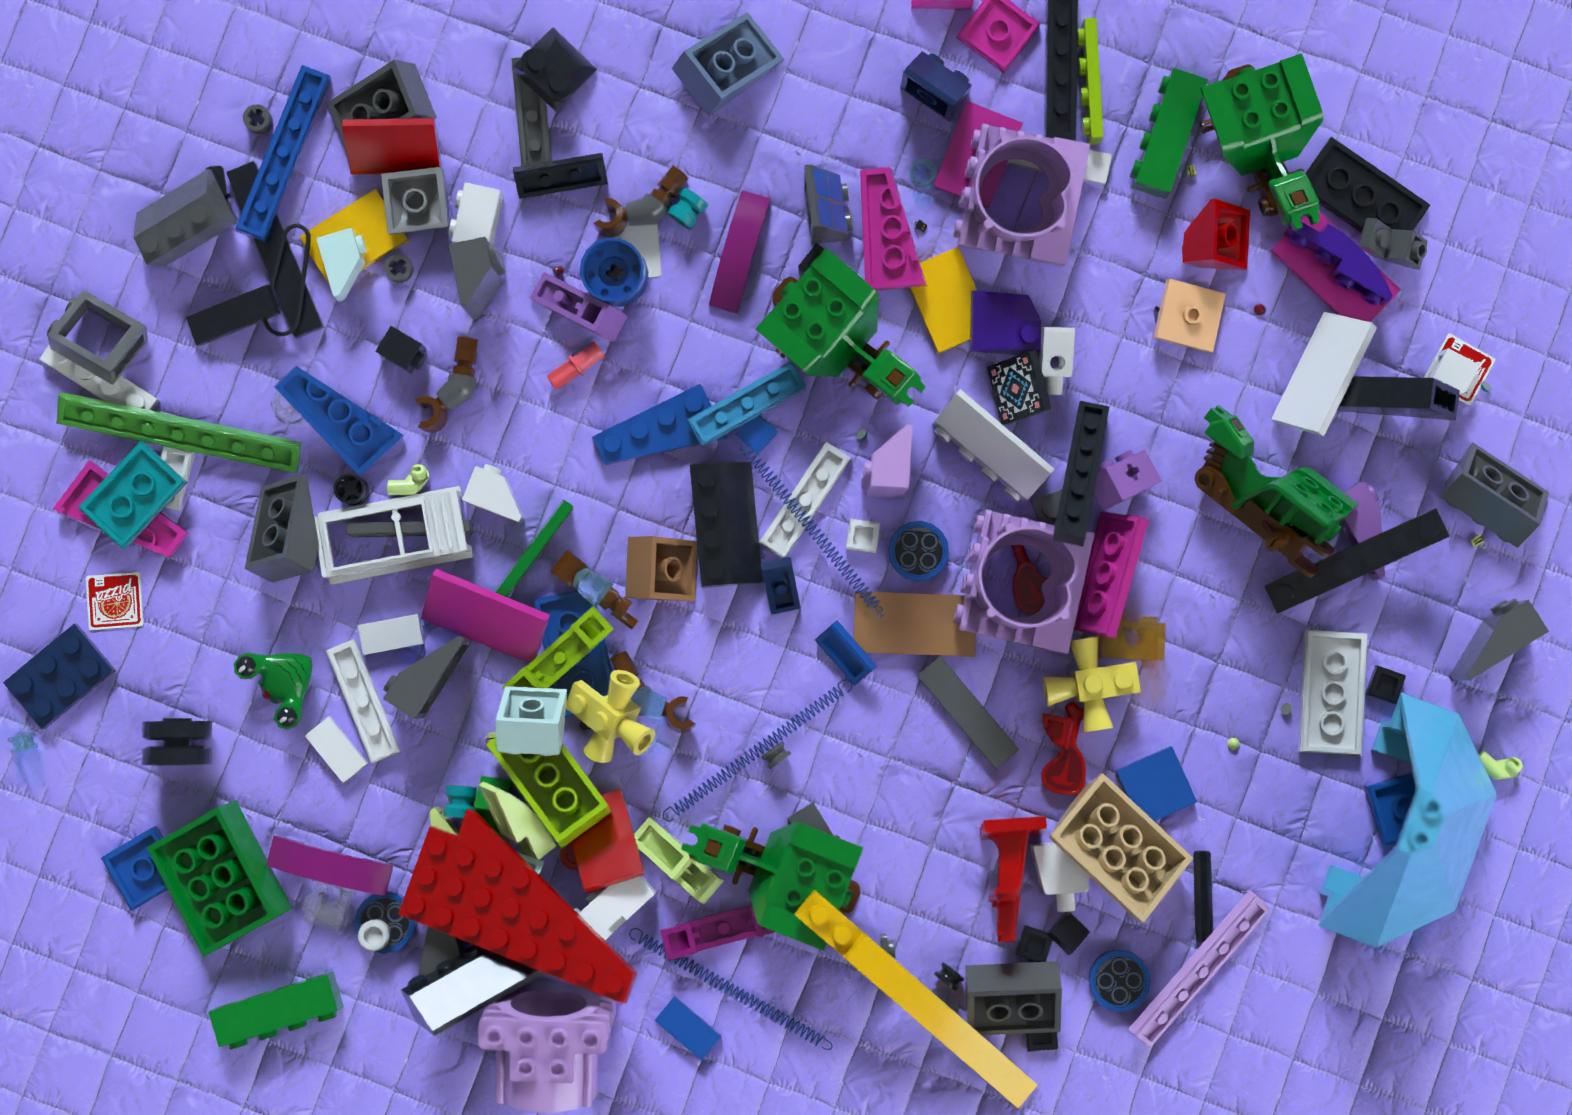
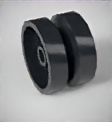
M163 718V721H142V737L144 739L162 740V746H146L142 749V765L212 764V748L207 745H192V740H205L212 737V721H192V718Z

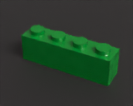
M1176 68L1172 69L1169 76L1163 75L1157 92L1162 94L1159 105L1154 103L1148 121L1153 122L1150 133L1144 132L1139 149L1144 150L1141 160H1135L1129 176L1134 178L1131 188L1164 199L1171 193L1202 99L1200 88L1206 86L1208 79Z
M334 971L216 1007L208 1011L218 1047L228 1045L231 1050L247 1045V1039L258 1036L259 1041L278 1035L277 1029L288 1026L289 1031L307 1026L306 1020L317 1017L319 1022L337 1017L336 1011L343 1008L344 1005Z

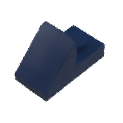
M791 557L760 563L771 615L801 609Z

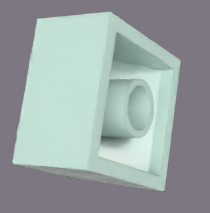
M505 686L495 720L497 752H507L509 754L528 753L542 756L559 755L564 737L567 689Z

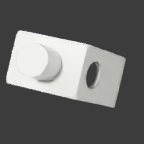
M1041 327V351H1038L1037 355L1042 374L1045 376L1048 395H1062L1063 377H1072L1075 328ZM1056 356L1059 363L1056 368L1052 369L1050 361Z
M1054 842L1030 844L1042 893L1044 895L1056 894L1057 912L1075 911L1074 893L1088 892L1090 876Z

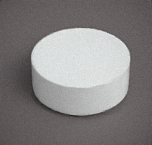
M378 919L365 922L358 932L359 943L368 951L381 950L388 944L391 937L388 925Z

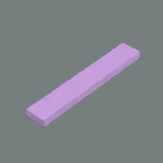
M1249 890L1128 1030L1148 1048L1152 1047L1271 909L1255 893Z

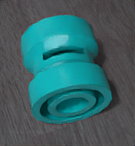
M684 188L679 195L678 203L672 205L667 214L681 226L692 230L697 223V216L704 213L709 204L693 191Z
M446 785L445 795L448 797L450 804L444 807V816L464 818L467 809L475 810L470 803L476 797L477 787Z

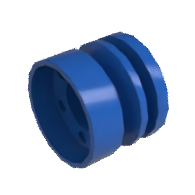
M605 238L596 241L586 250L581 260L580 276L584 287L592 296L611 306L622 307L635 302L643 295L648 285L649 270L645 259L631 243L621 238ZM618 267L624 274L620 275L619 281L615 282L609 274L614 273V268Z

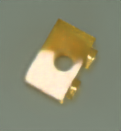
M1122 615L1116 639L1099 635L1098 658L1164 660L1166 623H1157V617L1139 616V622H1127V616ZM1128 629H1134L1139 633V640L1135 646H1130L1125 640V632Z

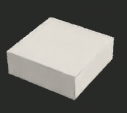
M850 519L846 549L876 554L880 523Z

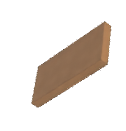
M855 591L853 639L865 653L975 657L976 634L957 630L958 623L953 622L957 604H963L964 595L872 592L867 600L876 596L872 603L880 601L873 609L878 615H882L883 611L880 606L883 608L884 615L880 617L872 611L875 604L867 607L871 600L864 603L868 595L860 598L864 591L858 594Z

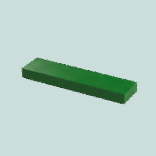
M564 499L560 502L495 589V593L508 597L574 509L570 503Z

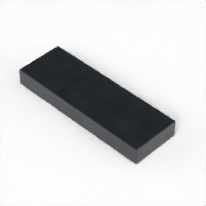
M603 153L513 167L519 199L608 184Z
M264 285L186 318L195 345L202 346L280 314L271 286Z

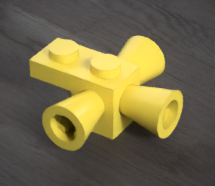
M1099 636L1071 641L1070 647L1079 671H1072L1071 677H1042L1047 706L1075 697V702L1084 701L1083 732L1114 728L1103 698L1141 692L1136 662L1098 667Z
M624 670L611 672L608 695L606 696L600 695L582 680L573 682L566 702V709L595 731L583 749L584 754L595 762L608 763L612 760L614 742L618 737H621L634 755L644 753L651 746L655 738V731L636 722L641 707L630 699L639 687L640 680L634 674Z

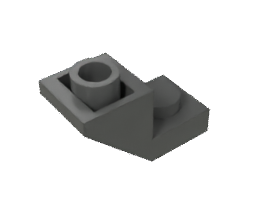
M1366 218L1359 247L1375 258L1420 270L1422 261L1427 253L1428 241L1415 231L1391 229L1378 219Z

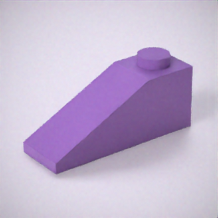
M543 272L530 297L533 301L613 343L628 317L611 305Z
M1364 481L1344 491L1346 495L1359 504L1346 518L1339 522L1351 546L1381 533V512L1377 503L1379 497L1371 485L1367 486ZM1385 566L1368 573L1372 581L1385 577Z

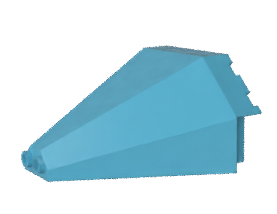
M1400 693L1391 721H1381L1371 748L1373 751L1413 765L1417 791L1398 845L1365 877L1330 865L1320 894L1328 896L1318 926L1376 948L1456 911L1497 795L1460 715L1404 693Z

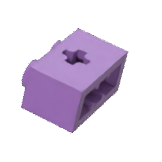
M1145 449L1136 454H1133L1132 450H1128L1115 457L1117 463L1114 464L1112 459L1099 465L1094 494L1103 511L1162 482Z

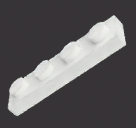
M48 345L40 357V360L103 401L154 411L160 401L123 376H120L114 385L106 382L51 350L50 345Z

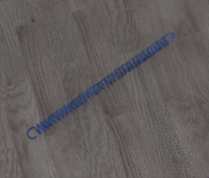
M737 436V441L741 445L740 451L745 450L743 455L749 454L747 460L753 458L751 464H755L757 462L754 469L761 467L758 470V473L764 472L762 474V478L768 476L765 482L771 481L769 483V486L775 485L772 491L778 490L776 495L782 494L780 500L785 499L783 504H787L790 502V504L787 506V509H790L794 506V508L791 510V513L798 511L795 514L794 518L801 516L798 519V522L805 520L802 523V527L808 525L805 531L812 529L809 533V535L815 534L812 540L819 538L816 544H820L823 542V544L820 546V549H823L824 547L828 546L823 553L831 551L827 555V558H830L833 555H835L831 559V562L838 560L835 563L834 567L841 565L838 571L845 569L842 573V576L848 574L845 580H849L850 578L854 577L849 582V585L857 582L853 586V589H856L859 586L861 587L857 590L856 594L864 591L861 594L860 598H863L866 595H868L865 598L864 603L871 600L867 607H870L875 604V606L872 608V611L877 616L882 617L884 615V610L881 606L880 608L883 611L882 615H878L873 610L880 602L878 600L872 603L876 596H873L867 600V598L872 594V591L863 595L869 587H866L859 591L865 585V583L863 582L860 585L856 586L860 582L861 578L852 582L858 575L856 573L853 576L849 577L851 573L854 571V569L846 572L850 565H847L841 569V567L847 562V560H844L839 564L837 563L843 558V556H840L837 559L833 560L839 554V551H837L834 554L830 555L836 547H833L826 551L831 546L832 542L828 543L825 546L823 545L826 543L828 538L819 542L821 538L825 535V533L821 534L818 537H816V535L821 531V529L812 533V531L818 526L817 524L807 529L814 522V520H811L810 522L803 525L810 518V515L800 520L806 514L807 511H804L799 515L797 514L802 510L803 507H800L797 510L793 511L797 507L799 502L792 506L790 505L796 498H793L786 502L787 499L792 495V493L788 494L785 497H783V495L788 491V489L779 493V491L785 486V484L775 489V487L781 482V480L771 485V483L778 477V475L767 480L774 473V471L763 476L770 469V466L760 471L767 462H764L760 466L756 467L763 458H760L759 460L753 462L755 458L759 455V453L749 458L756 449H753L752 451L746 453V451L752 446V444L742 449L743 445L738 440V437L744 443L745 441L740 436Z
M844 679L837 684L840 692L835 687H833L835 695L828 690L831 699L826 694H824L823 696L826 702L821 697H819L821 705L817 701H814L817 709L812 704H810L812 712L806 707L805 711L807 715L803 711H800L803 719L797 714L796 718L798 722L795 719L791 718L794 727L788 721H786L790 731L784 725H782V728L785 734L779 728H777L780 737L774 731H772L775 740L770 735H768L771 744L765 738H763V741L766 747L758 741L761 750L756 745H754V749L756 750L757 754L751 748H749L752 757L747 752H744L748 761H746V759L740 755V759L743 765L737 759H735L739 769L732 762H730V764L734 772L726 765V769L729 775L723 769H721V772L724 775L725 779L718 772H716L720 782L714 776L711 777L715 785L709 779H707L710 788L702 782V785L705 788L706 792L700 786H697L702 796H700L693 789V792L697 800L690 793H688V795L692 803L685 796H683L684 800L687 803L686 806L681 800H679L683 810L676 803H674V805L678 813L671 806H669L667 809L663 811V819L667 822L673 821L675 818H673L672 820L665 819L664 813L666 810L671 808L677 815L680 816L678 808L682 812H685L683 805L687 809H689L690 807L688 802L691 805H694L693 799L699 802L697 795L703 799L704 796L702 792L706 795H708L707 789L713 792L711 784L715 788H718L715 780L720 785H722L720 777L727 782L725 774L729 778H732L730 771L736 775L734 767L738 771H741L739 764L745 768L746 766L744 761L748 764H750L749 758L755 761L752 752L759 758L760 755L757 749L762 754H764L762 746L767 751H769L766 742L771 747H774L771 739L776 744H778L776 736L783 741L780 732L785 737H788L785 729L792 734L790 726L794 730H797L795 723L798 726L802 727L799 719L806 724V720L803 714L809 720H811V717L808 711L814 717L816 716L812 707L818 713H820V710L817 704L823 710H825L822 701L827 706H830L826 697L832 703H834V700L831 694L837 700H839L836 691L841 696H844L843 692L839 687V684L843 681L850 682V680ZM851 683V688H850V690L847 691V693L852 690V687H853V684H852V683Z
M633 928L630 930L629 936L632 940H635L631 937L632 930L637 929L642 932L638 944H641L643 940L646 938L644 942V947H646L648 943L651 941L649 945V950H651L652 947L656 944L654 948V953H656L660 947L661 949L659 951V956H661L662 953L665 951L664 948V950L661 952L664 945L663 943H661L659 947L656 949L659 940H656L655 943L651 946L654 937H651L650 940L646 943L649 936L648 934H646V936L641 940L643 936L642 930L638 928ZM683 957L681 958V961H680V964H679V968H680V967L684 964V962L686 961V964H685V967H684V971H685V970L689 967V965L691 964L689 973H691V972L694 970V968L696 967L694 976H696V975L699 973V971L701 970L699 979H701V978L703 977V975L706 973L704 982H706V981L708 980V978L711 976L709 985H711V984L713 983V981L717 978V980H716V982H715V985H714V988H716V987L718 986V984H719V983L721 982V980H722V983H721V985H720L719 991H721L722 988H723V987L726 985V983H727V986H726V988H725L724 994H726L727 991H728V990L731 988V986H732V989H731V991H730L729 997H731L732 994H733V993L735 992V990L737 989V992H736V994H735L734 1000L737 999V997H738V996L740 995V993L742 992V995H741V997H740L739 1003L742 1002V1000H743V999L745 998V996L747 995V998H746V1001H745V1003H744V1006H745V1005L750 1001V999L752 998V1001H751V1004H750L749 1008H751V1007L755 1004V1002L757 1001V1004H756V1007H755L754 1011H756V1010L759 1008V1006L762 1004V1007H761V1010H760L759 1014H761V1013L764 1011V1009L767 1007V1010H766V1013H765V1016H764V1017H766V1016L769 1014V1012L772 1010V1013H771V1016H770V1020H771V1019L774 1017V1015L777 1013V1016H776V1019H775V1023H776V1022L779 1020V1018L783 1015V1017H782V1019H781V1022H780V1026H781V1025L784 1023V1021L788 1018V1020H787V1022H786V1025H785V1029H786V1028L788 1027V1025L793 1021L792 1026H791V1028H790V1032L793 1030V1028H794V1027L797 1025V1023H798L797 1029H796V1031H795V1035L798 1033V1031H799V1030L802 1028V1026H803V1029H802V1032H801V1034H800V1037H802L803 1034H804V1033L807 1031V1029H808V1032H807V1035H806V1037H805V1040H807L808 1037H809V1036L811 1035V1033L813 1032V1035H812V1038H811V1040H810V1043L813 1042V1040L816 1038L817 1035H818V1038H817V1041H816L815 1046L818 1045V1043L821 1041V1039H822L823 1037H824V1040L828 1041L827 1039H825V1036H822V1037L819 1039L820 1033H817V1034L814 1036L815 1030H812V1031L809 1033L810 1027H807V1028L805 1029V1031H804L805 1024H802V1025L800 1026V1028H799L800 1021L796 1022L795 1025H794V1021H795L794 1018L791 1019L790 1022L788 1023L789 1018H790L789 1015L786 1016V1018L783 1020L784 1015H785L784 1012L778 1017L779 1012H780L779 1009L773 1014V1012H774V1007H772V1008L768 1011V1009H769V1004H767V1005L763 1008V1006H764V1001H762V1002L758 1005V1003H759V998H757V999L753 1002V1000H754V995H752V996L748 999V997H749V992H747V993L743 996V994H744V989H742V990L739 992V994L737 995V993H738V991H739V986H737V987L734 989V991L732 992V990H733V988H734V983H732V984L729 986V988L727 989V987H728V985H729V980L726 981V982L724 983V985L722 986L723 981H724V977L721 978L720 981L717 983L718 978H719V974L716 975L715 978L712 980L713 975H714V972H711L710 975L707 977L708 972H709V969H706V971L702 974L703 969H704V966H702V967L697 971L698 966H699V963H697V964L692 968L693 963H694V960H692V961L687 965L688 960H689V957H687V958L683 961V963H682ZM677 958L675 959L674 965L680 960V958H678V960ZM828 1041V1042L831 1044V1048H830V1049H826V1048H824L823 1046H822V1048L825 1049V1050H831V1049L833 1048L832 1043H831L830 1041Z

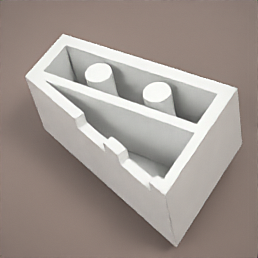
M639 876L608 886L605 890L593 891L586 898L589 904L582 911L577 907L574 910L606 940L657 891L643 876Z

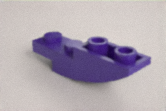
M1302 221L1303 227L1297 231H1293L1291 225H1288L1283 235L1289 238L1288 241L1293 246L1299 249L1307 248L1315 253V257L1319 261L1331 265V263L1335 265L1330 276L1336 279L1335 283L1346 290L1354 289L1362 294L1364 301L1374 306H1378V304L1383 306L1391 300L1393 295L1377 266L1343 232L1329 223L1320 232Z

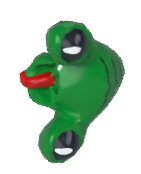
M248 652L239 655L233 663L234 673L240 679H252L260 674L261 678L258 684L263 692V698L275 704L283 702L275 711L274 721L277 726L286 730L296 727L302 718V705L311 678V657L297 653L260 655Z

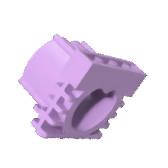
M984 123L981 124L980 130L974 129L971 147L976 148L975 155L968 159L965 177L970 178L969 185L962 189L959 207L964 208L962 220L956 219L953 237L958 238L957 245L1027 258V260L1062 267L1067 264L1091 144L1058 137L1049 138L1039 134L1034 135L1024 133V131L989 126ZM1022 159L1029 161L1039 167L1047 177L1048 188L1039 199L1042 217L1039 223L1030 229L1008 231L1000 227L988 216L981 203L980 188L984 177L992 167L1005 160Z
M985 509L983 514L977 515L973 532L978 533L976 543L974 542L973 545H970L967 562L972 564L970 573L964 574L960 592L965 593L963 604H957L953 622L958 623L957 630L1024 644L1060 654H1068L1095 533H1086L1083 547L1053 541L1054 525ZM1024 545L1040 552L1049 562L1051 572L1041 586L1044 604L1033 615L1021 618L1006 616L998 612L991 605L985 594L982 583L984 567L988 559L996 551L1006 546Z
M532 980L485 1007L479 1022L478 1044L481 1049L496 1050L495 1103L506 1104L515 1109L538 1113L564 1112L580 1107H591L592 1101L597 1095L598 1054H603L607 1050L611 1028L616 1015V1001L567 981Z

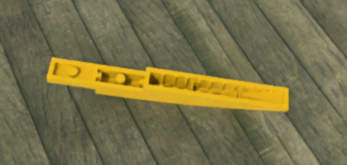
M814 890L794 913V915L1015 1107L1019 1109L1038 1086L817 891Z

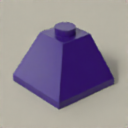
M971 291L970 352L1020 355L1033 350L1041 351V319L1029 295Z

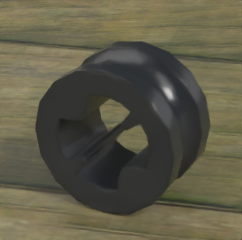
M942 962L941 971H936L934 975L956 991L958 989L957 983L963 982L965 978L945 962Z

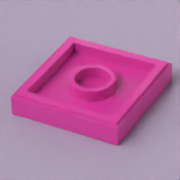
M983 0L957 34L956 39L1004 74L1041 24L1009 0Z

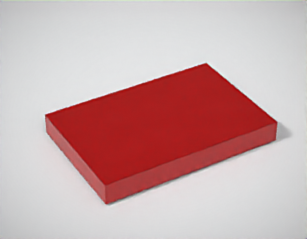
M435 118L346 119L342 121V131L351 175L385 174L442 167Z
M621 789L601 795L612 812L572 841L585 893L645 875L624 794Z

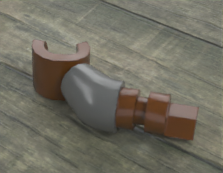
M673 165L659 181L658 189H653L650 194L646 193L643 198L626 203V207L622 208L621 204L614 199L605 198L608 211L616 213V216L610 222L597 220L593 223L595 229L600 235L613 238L619 236L624 231L626 222H629L630 226L654 225L667 214V207L671 204L670 198H675L688 177Z
M458 336L454 356L457 366H453L452 374L448 375L447 382L436 392L438 397L434 399L433 397L422 396L415 399L424 409L428 407H433L434 409L430 420L419 423L418 428L422 431L436 433L441 430L448 419L446 409L448 408L451 411L472 397L477 384V378L474 377L475 369L472 368V365H475L477 360V339Z

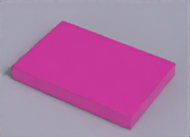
M966 101L933 187L960 197L962 189L969 185L970 178L965 177L968 159L975 155L976 148L971 147L974 129L980 130L981 124L984 123L989 126L1020 131L1023 122ZM1008 160L996 164L984 177L980 188V200L983 207L990 208Z

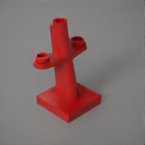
M1046 816L983 820L979 828L980 840H992L998 848V888H995L993 894L989 895L988 901L992 902V908H997L996 937L998 943L1016 941L1028 837L1043 835L1047 829Z

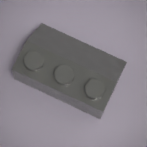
M207 169L136 213L133 238L146 265L167 266L237 224L212 170Z
M486 237L449 244L460 304L473 320L481 317L503 284L501 275L506 274L503 257L500 256L499 250H496L495 244L491 245Z
M1472 442L1447 479L1441 498L1451 507L1459 509L1470 516L1475 523L1483 525L1497 534L1504 542H1509L1518 548L1540 525L1549 492Z
M1058 961L965 965L967 1023L979 1034L1002 1035L1060 1032L1062 985ZM1054 1020V1024L1027 1026V1022Z

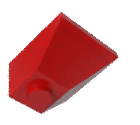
M1210 199L1184 232L1182 262L1199 268L1247 270L1250 210L1219 199Z

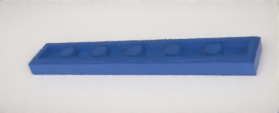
M301 65L236 225V232L263 242L266 241L331 81L330 75Z

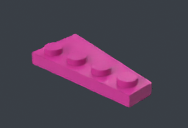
M884 167L860 170L865 281L876 291L927 286L892 169Z
M88 461L52 510L99 528L78 507L109 473L94 462ZM160 512L136 537L133 543L171 558L189 533Z

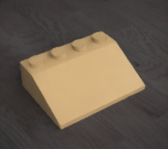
M1103 773L1090 781L1082 789L1048 837L1140 924L1146 921L1193 860V857Z

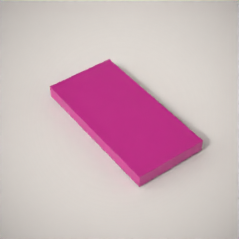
M1320 212V222L1311 226L1306 216L1301 219L1303 223L1319 232L1328 223L1334 226ZM1286 236L1270 250L1337 315L1371 322L1389 303L1387 302L1383 306L1379 304L1374 306L1364 301L1362 294L1354 289L1346 290L1335 283L1336 279L1330 276L1335 267L1333 263L1328 265L1319 261L1315 257L1314 252L1307 248L1299 249L1293 246ZM1379 269L1393 295L1392 300L1401 289Z
M1101 511L1092 543L1074 630L1116 639L1149 519Z
M435 569L431 577L421 619L531 663L538 656L550 615Z

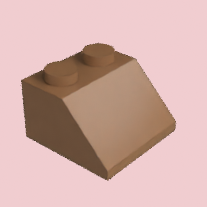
M655 536L628 537L625 597L644 600L695 602L697 541Z

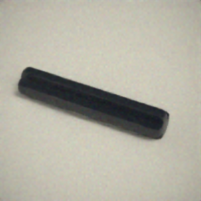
M1198 850L1193 853L1195 937L1198 942H1204L1213 932L1211 853L1207 850Z

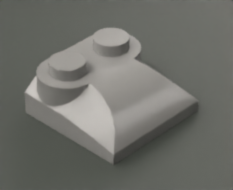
M442 167L381 174L388 235L449 228L446 199L447 186L444 181Z

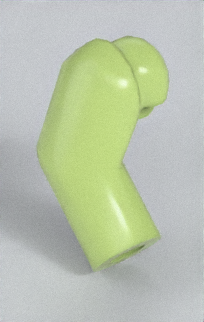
M416 464L411 467L412 471L405 480H388V495L417 494L428 482L429 472L422 464Z
M1484 750L1478 754L1487 774L1495 780L1513 778L1522 771L1523 764L1516 757L1495 761Z

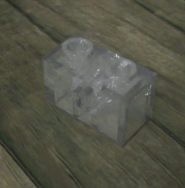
M312 880V882H315L313 892L306 895L302 905V911L305 912L303 920L337 932L343 930L357 891ZM334 887L333 894L337 895V898L328 901L329 895L325 893V890Z

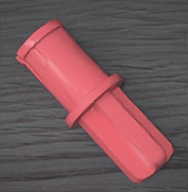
M594 341L575 356L569 355V360L550 372L547 378L555 389H559L579 374L583 376V372L604 358L605 355Z

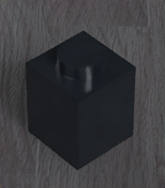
M393 326L389 327L375 351L381 357L412 374L414 369H420L427 357V354L424 353L427 348L422 343Z

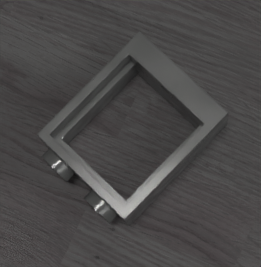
M85 290L77 298L73 297L69 301L64 315L60 320L53 321L47 331L51 350L114 385L148 341L145 325ZM87 309L126 331L105 360L65 338Z

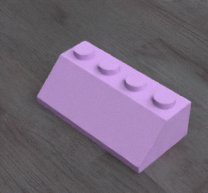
M906 424L872 454L870 462L865 461L862 471L861 489H867L866 497L903 499L909 489L913 425Z

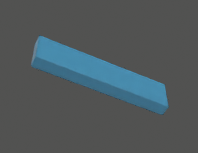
M791 361L687 419V424L703 448L806 390L807 386Z

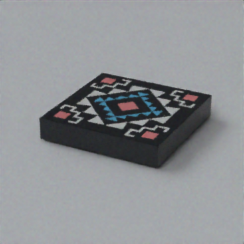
M1036 350L1022 353L987 367L1002 425H1009L1052 409Z

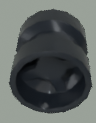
M346 473L335 481L334 493L341 502L350 506H357L367 500L369 486L363 478L352 473Z

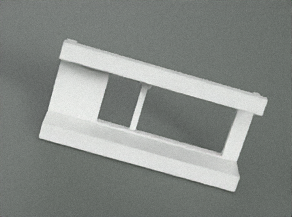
M461 486L317 513L318 517L315 516L314 519L319 541L318 555L322 577L328 578L330 585L474 558L472 546L466 542L459 499L463 498ZM422 506L429 549L405 554L399 521L401 515L398 511ZM393 512L391 518L395 522L400 555L334 567L327 524Z

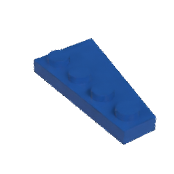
M295 366L273 386L359 477L404 436L298 366Z
M699 384L592 436V439L605 465L637 459L647 455L665 453L689 446H697L700 443L687 424V419L712 405L702 385ZM724 435L715 441L725 440L728 438L726 435Z

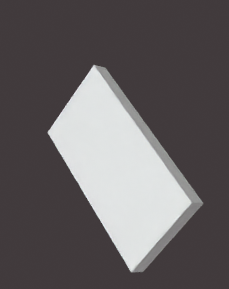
M1323 312L1271 419L1277 424L1324 437L1377 327L1371 322Z
M1304 630L1298 752L1362 756L1367 655L1366 633Z

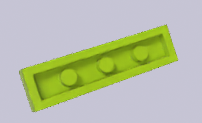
M1084 18L1081 28L1077 29V47H1082V58L1078 59L1079 77L1084 76V88H1080V105L1085 106L1086 117L1082 118L1081 129L1082 136H1087V143L1097 145L1101 143L1104 137L1097 18Z

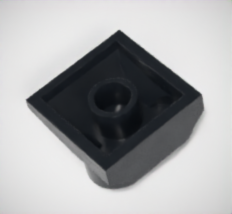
M554 27L531 49L525 51L521 59L512 67V70L555 112L597 71Z

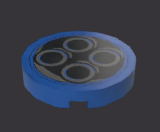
M924 521L908 522L898 528L891 537L888 548L889 561L895 571L905 579L915 582L929 580L938 575L947 563L949 556L948 541L943 532L932 523Z
M387 891L386 896L373 894L365 899L357 909L354 920L357 936L360 927L365 922L373 919L382 920L390 929L391 937L388 944L381 950L374 952L383 954L396 952L407 945L415 934L417 922L398 915L404 896L399 893Z
M1106 951L1096 958L1090 968V992L1096 1001L1108 1010L1116 1012L1133 1010L1143 1003L1149 993L1151 983L1149 970L1143 960L1130 951Z

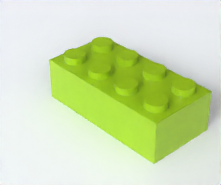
M496 737L486 744L561 848L612 812L607 802L563 743L559 755L549 756L497 752Z

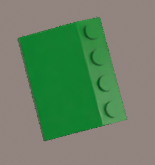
M236 800L211 810L147 847L203 957L293 909L272 868L266 866L267 858Z

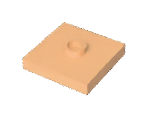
M1170 278L1167 279L1153 338L1212 353L1226 293Z

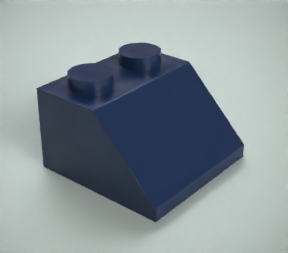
M922 51L904 70L900 88L950 122L969 95L972 85L968 83L969 78L958 70L952 72L945 67V63L940 57L933 53L928 55Z

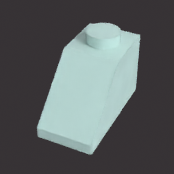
M352 228L316 238L333 297L338 301L346 299L365 264L363 253L367 252L364 238L362 235L357 236V233Z

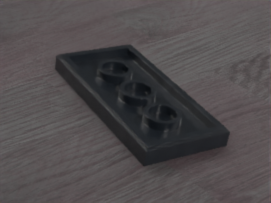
M1332 136L1305 172L1317 195L1319 204L1361 233L1363 232L1366 218L1378 219L1391 229L1413 231L1431 206L1428 202Z

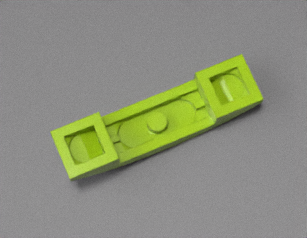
M595 606L591 607L563 635L502 686L503 690L505 686L550 688L604 640L614 628Z

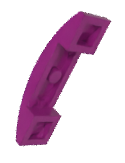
M741 191L719 262L709 306L738 314L771 198Z
M277 835L273 836L266 866L290 874L381 896H386L394 867V865L345 855Z
M752 905L709 915L660 930L667 960L695 954L698 951L747 938L775 933L757 924Z

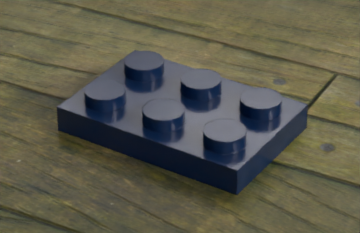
M74 623L6 679L3 684L40 729H46L116 670L82 628Z

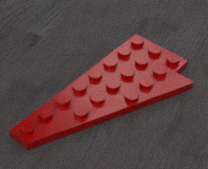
M466 810L458 835L435 826H429L398 915L622 1004L628 1002L637 972L475 810Z

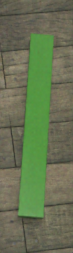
M61 392L58 396L56 424L138 441L142 440L147 443L297 473L299 469L302 445L300 441Z

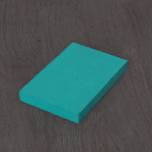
M141 440L78 508L119 547L125 550L188 482Z

